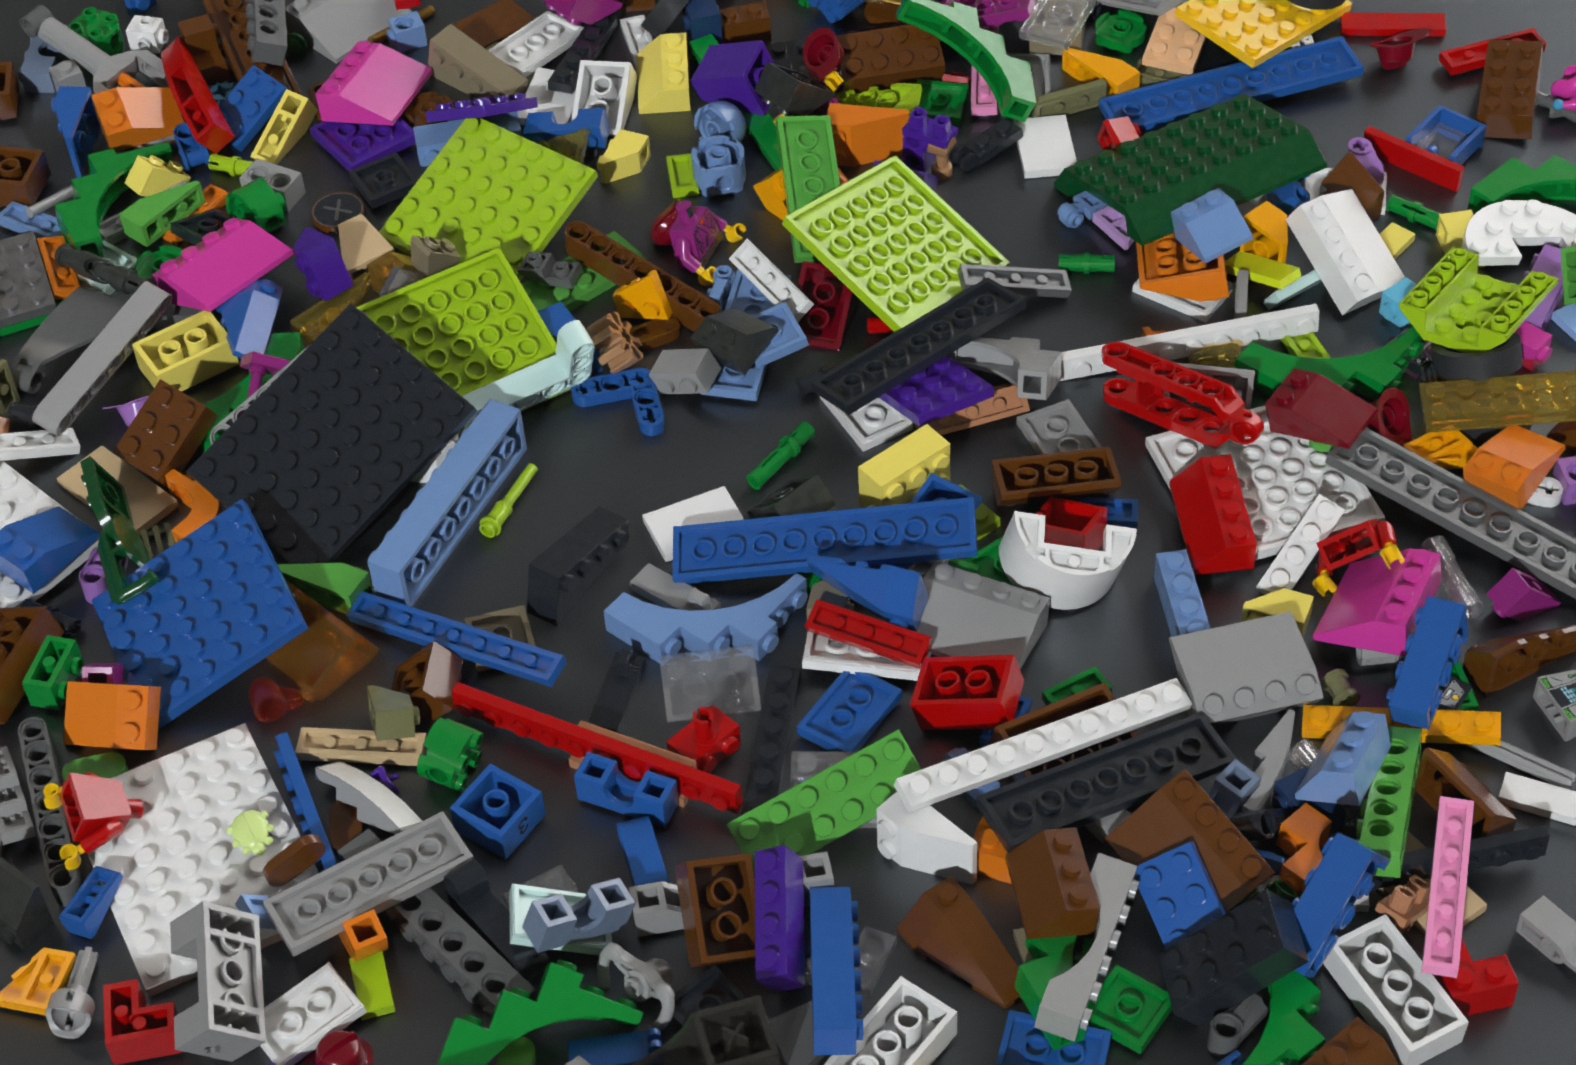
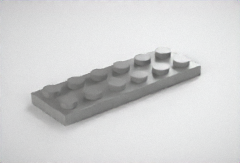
M442 811L264 900L263 905L294 957L343 932L342 922L372 909L378 914L443 881L445 875L473 858V855Z

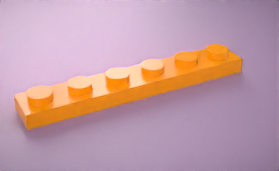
M1303 705L1302 738L1326 739L1327 735L1350 714L1368 711L1385 714L1387 726L1421 729V743L1501 746V712L1437 710L1430 729L1427 730L1392 721L1389 708Z

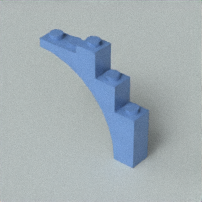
M796 573L780 587L760 598L737 606L716 610L688 611L664 608L643 602L623 592L603 611L606 631L661 665L670 657L675 656L681 649V646L711 663L718 655L724 654L730 644L760 661L767 653H771L776 648L779 642L778 628H781L786 623L788 617L796 609L802 608L808 598L806 578Z

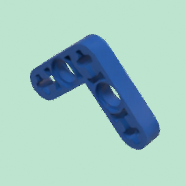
M635 368L615 374L610 373L590 377L583 383L571 387L572 400L577 406L590 407L631 398L639 429L643 434L656 436L665 429L664 412L656 385L650 378V371L648 369ZM612 384L620 386L618 389L612 391L605 389L607 386ZM643 399L653 400V402L648 405H643L639 403ZM653 415L654 423H650L648 416Z

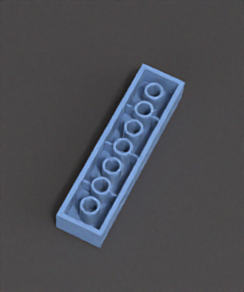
M490 399L484 408L477 412L474 421L462 432L456 445L449 449L441 465L433 470L426 485L418 490L413 502L407 509L403 510L400 519L392 530L390 529L386 533L383 542L377 550L370 554L368 567L376 596L411 607L414 605L527 450L521 409Z

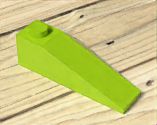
M896 83L891 85V89L879 90L878 86L869 87L868 91L858 94L854 90L834 92V96L839 104L909 110L910 116L914 108L919 107L922 86L921 84Z

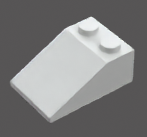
M580 60L571 121L577 117L579 109L604 107L610 126L608 136L615 137L620 129L624 130L634 100L637 73L631 62Z
M896 792L876 809L877 847L885 858L893 859L902 867L944 878L952 876L956 881L971 885L977 881V842L929 805L908 813L898 792Z

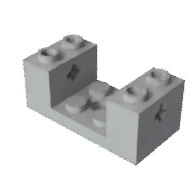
M202 901L170 922L171 954L197 960L199 1002L174 1017L175 1050L233 1062L266 1042L259 915ZM226 967L228 968L229 972L232 975H234V980H232L228 976L226 972Z

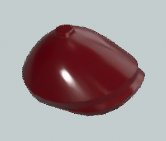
M676 199L654 220L650 237L655 245H672L669 231L678 217L675 207L680 203L679 199Z

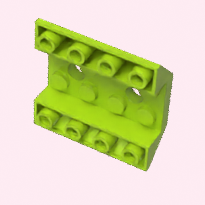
M1452 247L1399 302V309L1423 340L1463 353L1484 352L1506 342L1558 284L1559 278L1549 276L1544 272L1531 271L1519 285L1500 281L1488 275L1477 274L1479 254L1468 252L1463 248Z

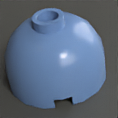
M717 100L699 108L695 114L694 126L695 130L698 128L702 135L699 137L700 141L710 136L724 135L730 137V141L736 143V140L741 143L746 135V122L742 112L728 101Z

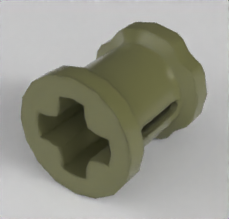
M1334 669L1321 679L1320 684L1325 691H1329L1333 698V706L1353 707L1359 702L1361 695L1356 689L1351 687L1348 682V674L1344 669Z

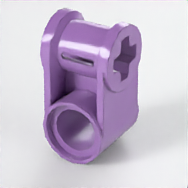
M1352 138L1347 146L1348 151L1353 153L1379 185L1382 184L1384 181V169L1372 143L1366 138Z
M98 547L91 551L89 559L78 575L85 600L93 604V598L108 589ZM128 557L122 560L125 572L128 566Z

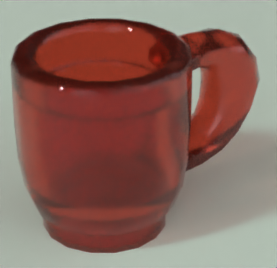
M266 677L256 679L249 688L251 708L256 718L262 722L276 721L286 713L287 709H296L304 703V697L300 692L289 687H279L277 683Z

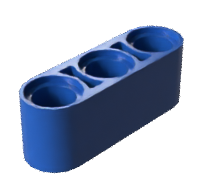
M649 816L617 823L616 827L633 886L660 881L669 883Z

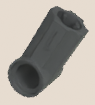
M1253 994L1212 1019L1207 1047L1213 1056L1224 1059L1233 1050L1238 1051L1239 1044L1267 1015L1268 1007L1260 996Z

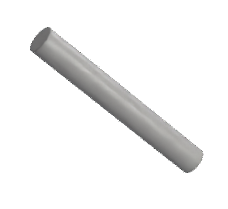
M72 185L26 208L27 216L32 218L54 207L55 204L73 197Z

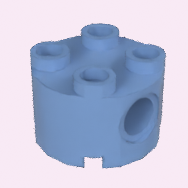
M724 135L710 136L699 141V146L696 149L695 147L692 149L691 158L693 178L702 195L713 197L715 195L742 191L746 180L745 152L742 144L738 140H736V143L730 141V137Z

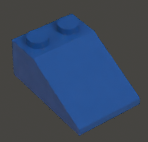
M60 86L56 97L52 98V110L56 112L58 130L63 134L76 177L79 178L84 175L88 165V154H92L101 125L95 112L90 87Z
M59 506L10 523L0 530V572L35 594L100 537V534Z

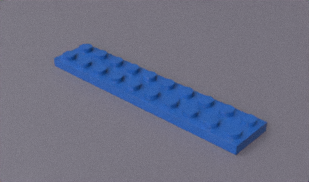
M1340 36L1282 51L1255 68H1251L1244 62H1239L1100 98L1098 107L1106 120L1128 116L1132 123L1138 125L1141 133L1166 127L1171 122H1178L1188 118L1193 113H1200L1210 109L1214 104L1227 102L1239 94H1246L1259 102H1264L1363 76L1364 67L1345 39Z
M974 497L674 526L673 581L674 583L693 584L811 572L806 560L808 554L840 558L850 566H855L857 561L867 562L869 567L881 566L882 564L892 565L978 556Z

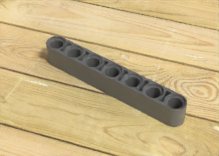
M29 717L20 723L18 736L47 882L57 904L66 907L83 882L80 868L67 870L64 864L65 860H61L60 857L62 846L66 844L75 845L63 806L61 805L59 808L50 810L46 808L43 800L45 798L43 794L45 785L54 783L59 787L62 786L54 743L45 721L40 717Z

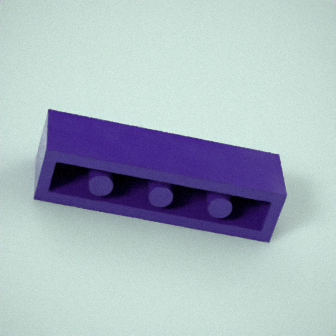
M786 845L755 851L756 980L774 993L805 987L803 859Z

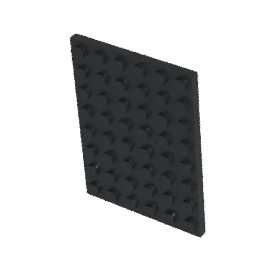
M350 304L186 472L226 508L243 499L248 504L266 543L289 564L333 563L477 413V410L353 304Z

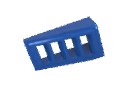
M99 866L94 867L58 917L67 931L93 939L123 879V875L120 872ZM99 881L105 882V885L100 886L98 885Z

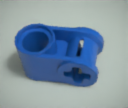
M187 123L177 125L173 130V134L185 172L198 165L211 164L208 161L209 154L207 148L195 140Z

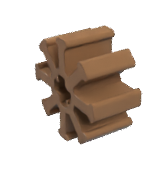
M615 311L611 314H606L586 328L587 333L592 337L591 340L595 345V349L600 352L597 360L602 366L608 363L612 374L624 371L643 359L644 356L638 349L642 346L640 339L631 336L629 333L630 329H632L631 324L627 320L622 323L619 317L620 314Z

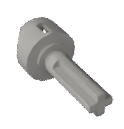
M85 947L84 950H79L67 988L56 990L50 996L45 1011L46 1019L52 1033L58 1037L65 1039L79 1038L90 1026L95 1003L86 993L99 956L98 952H92V947ZM68 1021H73L72 1028L70 1025H67Z

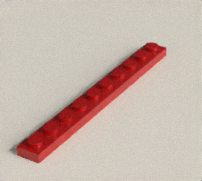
M459 682L451 690L455 711H458L463 716H472L483 720L490 726L502 727L520 737H529L540 741L547 747H556L567 751L577 758L585 757L587 752H591L616 760L619 771L626 773L634 779H642L646 771L675 779L678 793L691 800L697 799L711 804L718 810H727L737 814L743 805L741 785Z

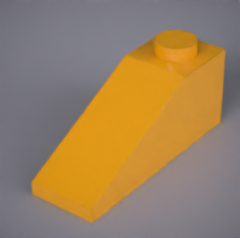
M1069 47L1063 49L1062 70L1081 83L1085 84L1104 78L1107 82V96L1139 88L1140 71L1123 60Z

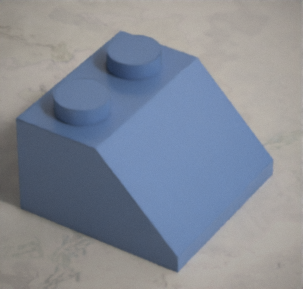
M1219 188L1209 191L1205 195L1171 211L1175 238L1205 264L1253 240V235L1234 200Z

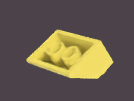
M686 32L660 34L637 53L639 114L691 111Z

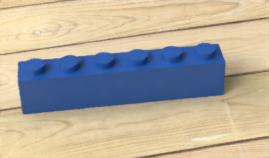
M810 887L813 1055H856V1041L863 1040V1019H856V1016L862 1015V994H855V991H861V970H854V967H860V946H853V944H859V923H852V921H858V901H851L850 887Z

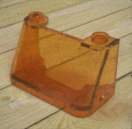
M286 581L309 629L267 656L266 659L297 682L296 684L301 687L298 691L300 695L312 703L316 699L322 702L373 661L381 649L305 592Z

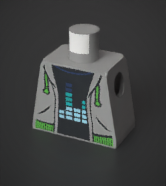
M1576 670L1538 677L1533 694L1534 700L1563 740L1566 742L1576 737Z

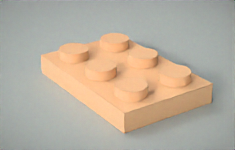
M1174 7L1158 17L1142 57V65L1193 75L1207 37L1174 16L1176 11Z

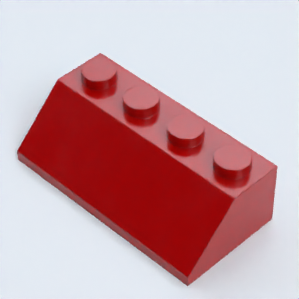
M1228 454L1201 457L1169 482L1194 575L1254 569L1257 543L1232 456Z

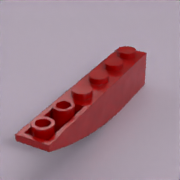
M178 36L161 52L166 79L177 106L195 140L217 154L235 136L183 38Z

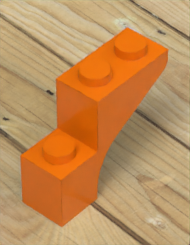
M1307 803L1281 823L1276 845L1284 853L1292 856L1282 864L1279 880L1294 889L1299 898L1307 887L1304 882L1312 868H1317L1323 859L1320 848L1327 842L1332 825L1330 819Z

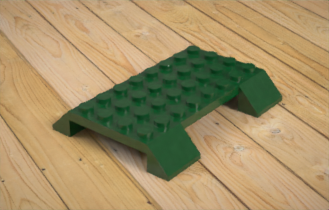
M1239 94L1227 102L1214 104L1210 109L1200 113H1193L1188 118L1178 122H1171L1159 130L1147 132L1142 137L1125 141L1113 149L1100 151L1096 156L1075 162L1074 165L1064 168L1055 180L1054 188L1068 197L1085 190L1125 216L1127 236L1144 246L1174 233L1171 211L1205 195L1209 191L1219 188L1232 198L1236 206L1323 170L1327 168V162L1309 129L1249 95Z

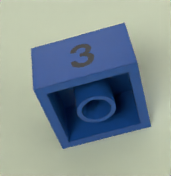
M492 764L485 768L450 807L453 826L457 833L505 860L546 815L543 796L540 790Z

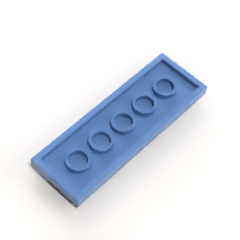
M737 269L724 311L736 308L753 316L775 306ZM785 275L792 281V275ZM718 363L721 370L709 392L701 393V395L757 401L768 364L760 368H756L755 364H753L747 374L743 375Z

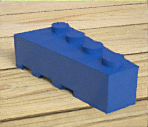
M1427 596L1424 607L1419 606L1416 612L1415 625L1417 627L1415 633H1410L1407 637L1405 645L1406 658L1404 661L1400 660L1395 673L1397 683L1394 689L1390 688L1388 690L1385 706L1389 707L1392 721L1427 730L1430 729L1442 701L1443 691L1440 687H1448L1451 679L1452 663H1458L1461 656V643L1466 644L1469 637L1466 604Z
M1338 832L1335 838L1331 837L1325 843L1322 849L1324 857L1319 866L1312 868L1304 882L1307 887L1300 898H1295L1291 903L1309 962L1295 971L1303 976L1312 978L1337 943L1338 936L1334 934L1338 928L1344 929L1356 914L1355 905H1353L1355 901L1364 895L1368 896L1375 884L1372 882L1377 868L1385 870L1391 861L1359 841Z

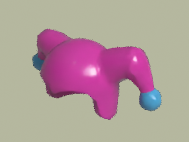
M1576 65L1568 66L1564 71L1563 78L1552 84L1551 95L1558 98L1552 102L1554 110L1567 109L1576 111Z

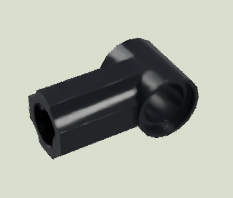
M1283 808L1239 812L1233 816L1232 823L1248 842L1267 840L1278 837L1281 823L1291 815L1287 814Z

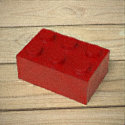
M1015 655L924 657L910 706L921 730L995 729L996 726L1014 719L1024 678Z

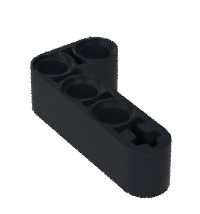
M471 858L443 877L448 900L453 910L525 980L530 981L546 970L550 960L545 951L537 953L534 947L510 944V912L491 892L487 875L474 858Z

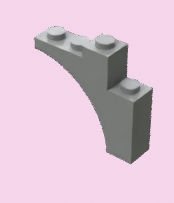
M978 337L951 353V359L963 367L989 372L1010 381L1017 388V398L1047 400L1061 377L1062 352L1040 350V339L1012 337L1010 340Z

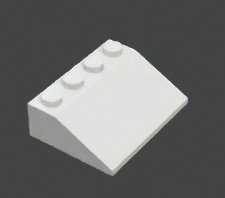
M1352 189L1322 195L1303 203L1285 219L1342 315L1381 298L1383 291L1405 278Z

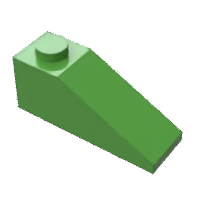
M195 180L139 199L121 212L119 216L125 235L148 247L171 229V222L186 218L206 201L200 182Z
M345 563L277 564L292 595L344 614L348 613L362 591L370 594L373 593L369 572L360 567H353Z

